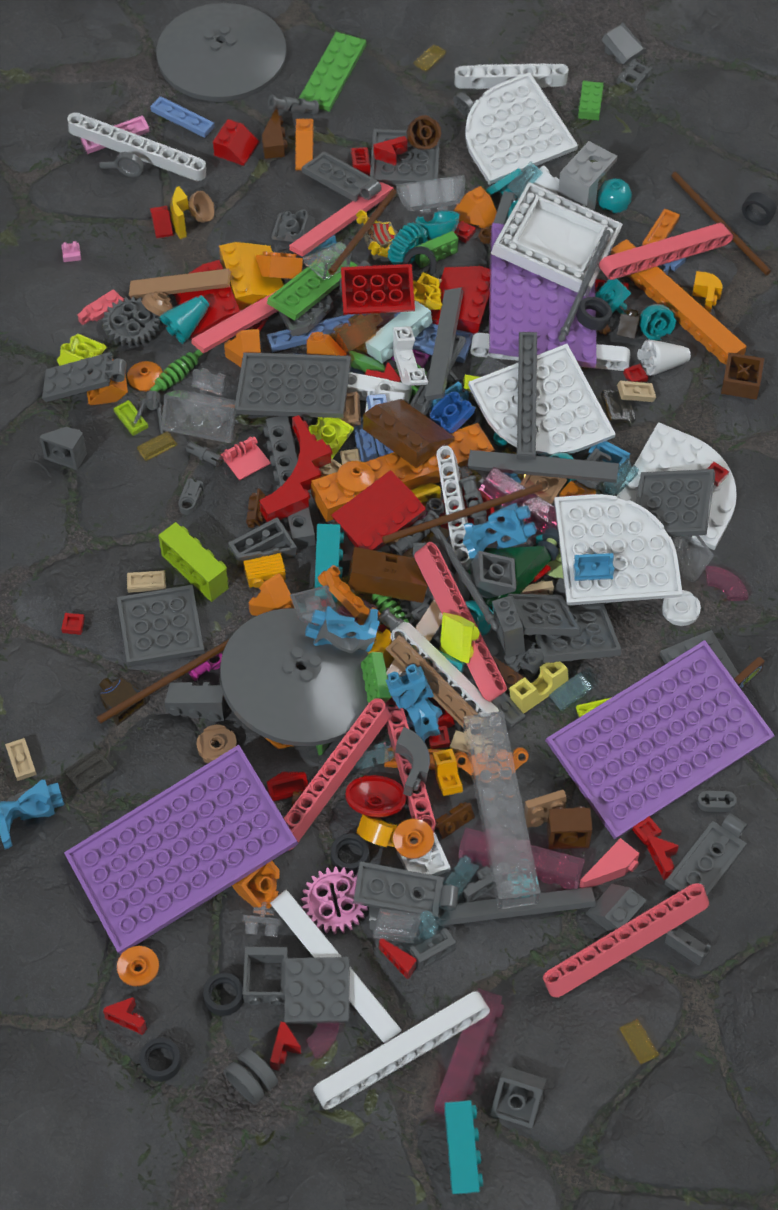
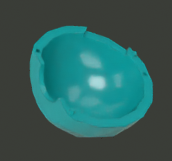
M438 211L434 213L431 221H425L423 216H417L415 223L424 227L428 234L427 238L432 240L451 231L454 232L459 223V214L454 211Z

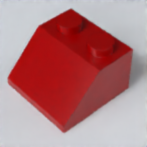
M227 119L213 141L214 156L245 166L259 144V140L243 124Z

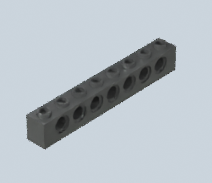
M288 416L266 418V426H263L265 437H269V441L266 442L268 452L272 451L270 462L271 466H275L276 469L273 470L274 480L279 483L276 486L277 489L291 476L298 462ZM309 507L283 518L285 527L288 526L289 528L287 533L297 548L315 545V534Z

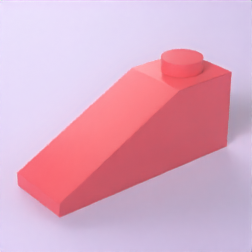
M620 838L581 879L579 888L594 887L625 876L629 870L633 872L639 864V852Z

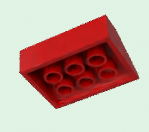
M220 260L202 264L190 273L221 270L223 268ZM231 287L174 294L178 305L200 295L210 304V307L207 308L208 311L191 334V339L240 312Z
M412 264L341 267L343 315L415 312Z
M482 266L445 267L439 286L441 302L443 303L445 290L462 288L463 297L457 330L472 334L479 333L490 299V269ZM441 309L431 310L432 324H439Z
M390 470L331 514V517L340 525V528L355 547L378 551L386 545L382 541L383 536L407 529L426 514V508L415 494Z

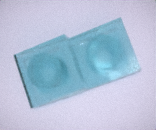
M580 672L553 691L549 697L563 711L575 700L583 697L593 687Z

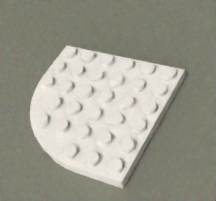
M530 72L487 90L479 100H476L468 114L465 130L467 147L471 157L489 185L499 181L517 168H520L521 172L575 151L578 148L577 143Z
M568 344L537 355L536 454L546 456L558 452L572 454L614 438L616 434ZM518 363L468 383L489 425L500 437L517 447Z
M658 422L618 492L617 498L636 503L641 472L707 469L713 462H716L727 469L729 474L718 487L715 485L713 487L707 535L682 536L715 550L733 516L736 504V485L727 463L713 448L691 435Z
M592 494L554 498L567 605L682 597L678 558L674 543L665 531L663 524L652 513L630 500L618 499L617 496ZM613 553V579L574 581V555Z

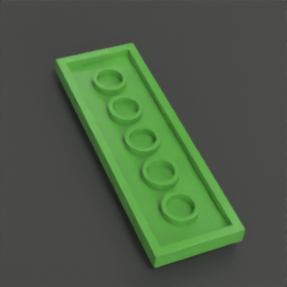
M336 32L299 98H303L306 101L317 100L319 109L330 112L366 46V40Z
M330 249L267 299V304L291 319L297 320L340 285L341 267H355L358 265L346 258L335 274L330 275L328 273L329 268L340 256V254Z

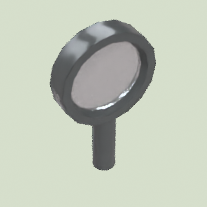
M121 152L115 162H100V168H117L126 176L138 177L144 169V164L135 154Z

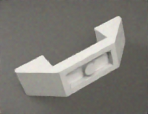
M411 326L394 327V358L402 383L410 386L427 385L428 380L424 368L417 367L412 351L415 338Z

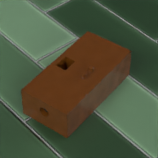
M354 547L348 576L350 590L423 603L428 585L415 558Z

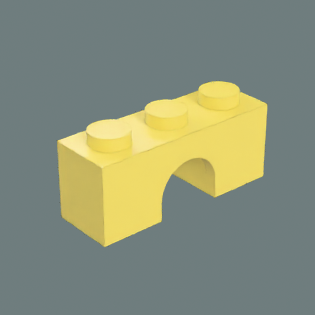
M561 662L543 664L540 666V674L534 682L530 683L524 677L509 688L511 700L523 714L569 683L568 668Z

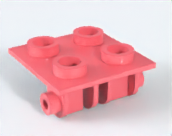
M248 437L244 442H239V445L235 444L234 447L226 449L224 453L220 454L239 481L271 464L257 446L258 441L255 437Z

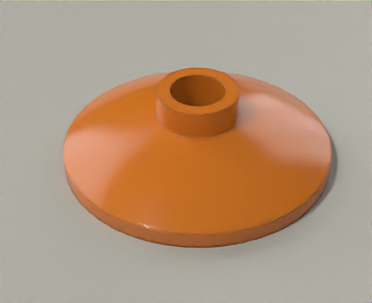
M143 361L129 369L127 379L130 386L134 389L150 391V388L155 385V379L163 371L156 363Z
M349 461L339 468L337 479L344 489L351 492H362L374 483L375 474L368 464L361 461Z
M408 819L400 823L395 829L393 843L395 849L402 856L410 859L421 858L432 849L434 833L426 822L419 819ZM415 838L418 840V842L416 844H412L410 842L411 839Z
M144 946L128 948L120 955L117 961V972L120 979L130 986H143L150 983L156 977L159 970V961L156 954ZM136 967H142L141 971H135Z

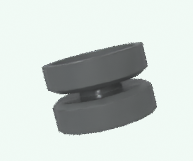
M246 1048L237 1056L238 1063L231 1062L223 1071L233 1087L246 1100L257 1105L264 1098L263 1090L271 1091L278 1084V1079L270 1067L256 1053Z

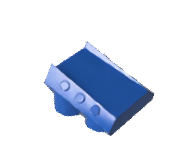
M451 392L448 395L446 394L432 408L430 418L447 432L453 433L473 415L475 407L469 401L463 400L457 392Z

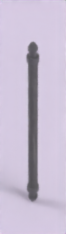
M606 230L604 236L600 238V243L581 287L560 330L559 342H563L566 339L565 336L570 332V327L580 302L585 295L605 246L609 242L610 230Z
M426 516V522L433 520V517ZM439 526L431 528L430 530L433 531L485 616V620L488 624H491L493 630H499L496 617L487 607Z

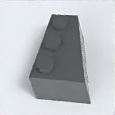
M278 517L228 543V553L237 567L244 566V560L281 553L282 559L296 557L297 547Z
M192 682L170 683L165 699L166 713L174 716L185 715L194 719L205 718L213 722L224 721L228 707L222 692L221 683L210 686L209 682H203V686H193Z

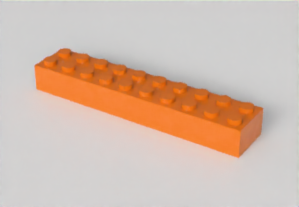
M478 423L450 433L455 437V440L447 446L452 448L457 458L459 474L472 471L467 467L470 450L495 452V449ZM395 452L364 462L373 469L375 474L374 482L390 470L410 490L423 484L441 482L437 453L417 468ZM450 455L445 456L444 459H448ZM338 472L312 480L311 495L326 522L334 520L331 514L361 493L344 489L338 482Z

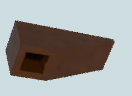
M278 109L274 110L262 134L265 159L285 157L284 150L287 149V141L283 139L285 137L284 127H281L283 125L282 115H279Z

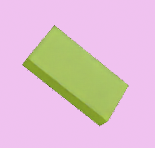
M129 400L113 408L115 414L132 436L148 428V424L142 416H140L137 424H134L138 411Z

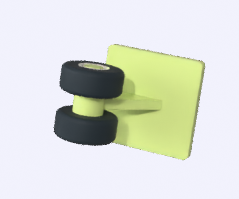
M548 528L542 535L543 541H540L537 546H545L551 556V560L547 564L551 570L546 574L556 579H563L559 531L554 528Z

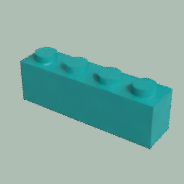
M317 524L314 600L325 597L326 602H337V598L329 591L330 588L322 586L318 581V576L323 571H327L332 565H335L340 570L338 576L342 578V567H339V560L343 561V549H339V544L343 543L344 532H340V525Z
M472 1101L444 1103L452 1194L479 1192V1187H483L482 1173H478L477 1164H481L480 1150H476L475 1141H479L478 1128H474L473 1119H477L476 1105H472Z

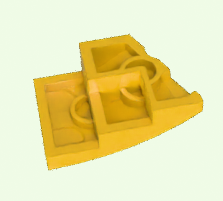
M178 186L171 198L170 216L173 227L181 240L187 237L183 211L189 209L188 197Z
M423 272L418 281L413 280L414 301L416 300L429 310L441 309L439 279Z

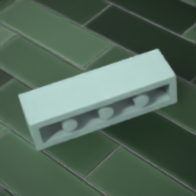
M415 300V312H401L365 341L367 354L383 364L394 355L393 328L411 326L415 338L432 323L431 310Z

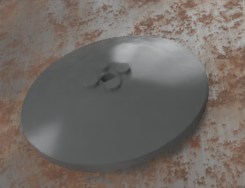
M234 3L207 4L182 13L166 26L157 43V63L165 80L176 90L187 96L215 102L239 100L262 91L278 77L286 60V41L275 21L257 9Z
M296 608L269 611L250 619L240 626L231 636L224 649L220 665V683L223 695L233 713L257 734L272 741L292 746L322 745L344 737L369 704L367 702V692L365 691V681L363 680V671L361 669V662L369 654L363 650L348 653L340 650L333 644L313 645L314 639L305 636V631L308 623L319 625L311 622L314 611ZM354 632L347 633V636L356 635ZM303 665L306 669L299 670L296 668V666Z

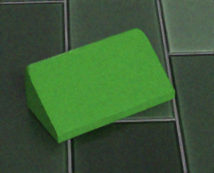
M352 350L350 351L351 367L364 372L367 369L385 372L384 364L378 360Z

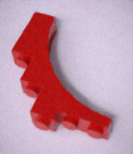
M299 415L292 418L293 430L300 446L297 465L291 476L280 488L259 500L260 512L267 522L277 517L281 520L308 508L310 499L308 490L311 489L312 480L322 476L320 467L331 463L333 452L330 445H326L323 439L317 441L315 435L309 432L307 422L305 420L302 421Z

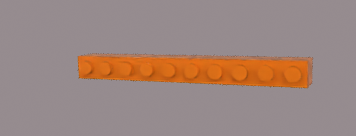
M626 239L613 247L610 255L636 247ZM656 266L626 275L649 298H652L657 304L668 307L683 329L691 333L721 363L726 365L729 352L745 355L747 346L659 267Z

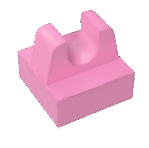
M73 241L71 244L64 242L62 245L64 262L81 260L79 243Z

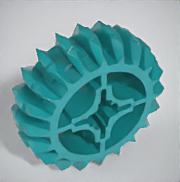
M414 222L408 223L407 226L404 225L403 229L399 230L398 234H395V238L392 240V244L389 245L390 249L388 250V258L392 264L402 265L404 257L410 249L427 242L428 234L424 227ZM415 256L411 258L410 264L415 261Z

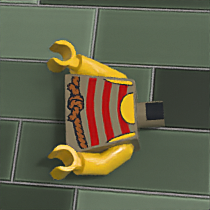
M359 210L356 214L358 224H365L369 219L367 213L363 210ZM375 221L364 235L373 260L380 257L388 258L389 245L392 244L395 234H398L400 230H394L391 222Z

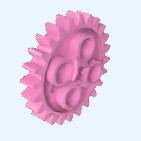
M337 867L334 868L333 872L326 868V874L318 871L320 877L312 876L313 884L307 882L306 885L309 890H303L304 895L307 896L301 898L302 902L306 904L302 906L303 910L308 911L306 914L315 924L317 923L319 930L324 926L325 933H328L330 928L334 934H336L339 928L344 933L346 926L352 930L351 924L354 922L359 925L357 918H365L362 911H368L367 906L353 904L357 876L354 877L352 870L347 874L345 868L341 872L338 871ZM330 884H334V890L338 898L337 902L341 913L340 917H337L336 907L333 903L334 899L330 889ZM341 885H348L345 891L338 890ZM327 890L326 896H318L320 891ZM346 904L353 905V907L350 910H343V907ZM327 909L333 910V912H332L331 915H329V916H324V915H323V912H324L325 910H327Z

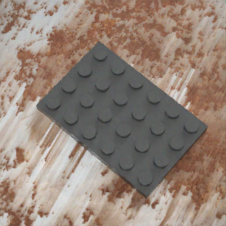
M244 352L234 412L235 414L299 415L300 417L344 418L351 356Z

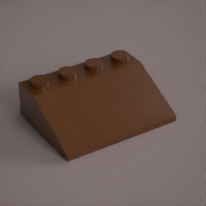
M403 399L376 404L363 414V430L415 468L435 455L440 447L447 446L455 440L453 435Z

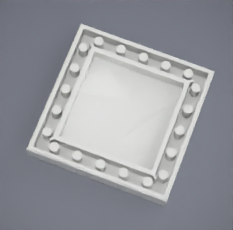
M528 182L498 236L491 254L578 293L600 243L601 236H604L606 230H610L609 242L605 246L599 262L608 256L623 224ZM598 265L584 296L588 297L601 270Z

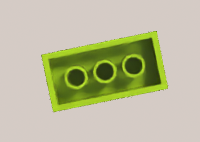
M175 522L158 535L162 556L207 599L212 602L229 589L227 567L222 561L218 562L209 549L205 550L197 538L191 537L184 526L181 527Z

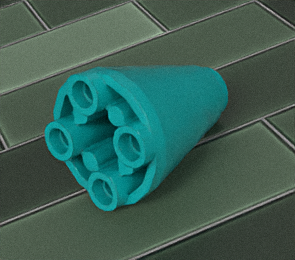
M200 295L164 312L159 318L167 325L166 330L170 335L173 336L175 334L177 340L183 344L198 326L208 311L207 308L210 307V304Z

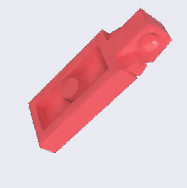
M113 289L82 309L83 311L77 314L78 321L82 325L89 321L95 320L97 322L104 317V312H108L107 307L113 308L112 303L119 304L118 299L124 302V299Z

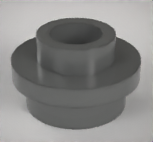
M432 498L426 503L425 508L427 512L433 510L439 516L444 511V504L439 498Z

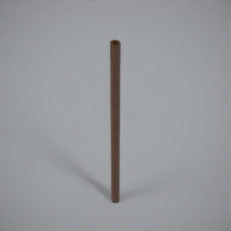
M673 172L671 177L716 224L723 223L733 234L732 241L766 276L769 275L771 270L677 172Z
M395 189L388 193L329 268L328 273L330 275L335 274L396 196L397 191Z
M540 483L383 536L382 541L386 544L543 491V486Z
M229 639L96 717L98 722L102 724L224 651Z

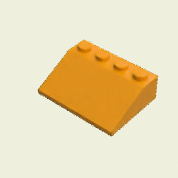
M241 242L219 245L220 260L223 269L231 271L230 287L240 311L284 286L281 278L263 277L256 260V254L263 255V252H272L271 246Z

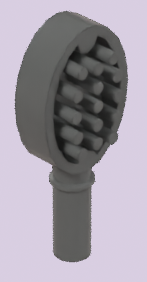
M460 92L453 97L454 106L463 115L468 117L474 102L466 94Z

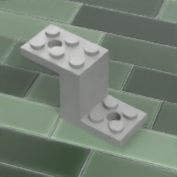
M588 141L560 172L558 195L594 211L598 181L617 161V155Z

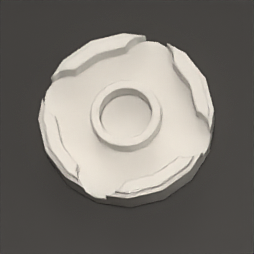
M682 590V597L664 598L662 612L667 621L674 625L686 626L697 620L701 609L700 601L689 591Z

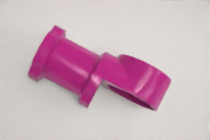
M222 653L216 655L220 658L217 663H211L208 660L189 671L188 674L193 680L197 681L198 677L204 672L219 669Z

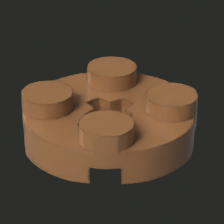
M211 725L205 728L204 732L197 738L198 753L206 763L212 762L237 746L235 734L223 725ZM214 741H218L220 744H222L217 748L212 746L215 743Z

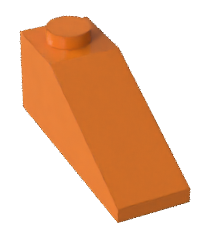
M296 119V170L302 171V166L313 159V119Z

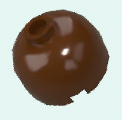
M419 116L408 125L406 131L407 139L414 148L429 150L438 144L441 137V128L438 122L430 118V116Z

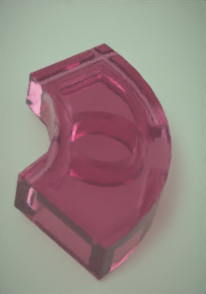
M705 567L708 586H715L721 589L727 595L728 601L748 600L746 587L736 575L720 567Z
M340 1022L318 1023L313 1035L306 1039L316 1060L325 1055L335 1043Z

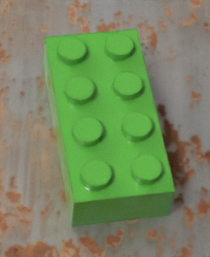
M583 81L578 118L599 120L603 83Z
M451 231L418 246L430 249L434 253L437 262L458 252V237ZM415 255V262L419 268L430 264V260L426 255Z
M371 652L361 662L367 702L370 703L373 699L379 698L386 703L391 698L386 683L388 678L383 652Z

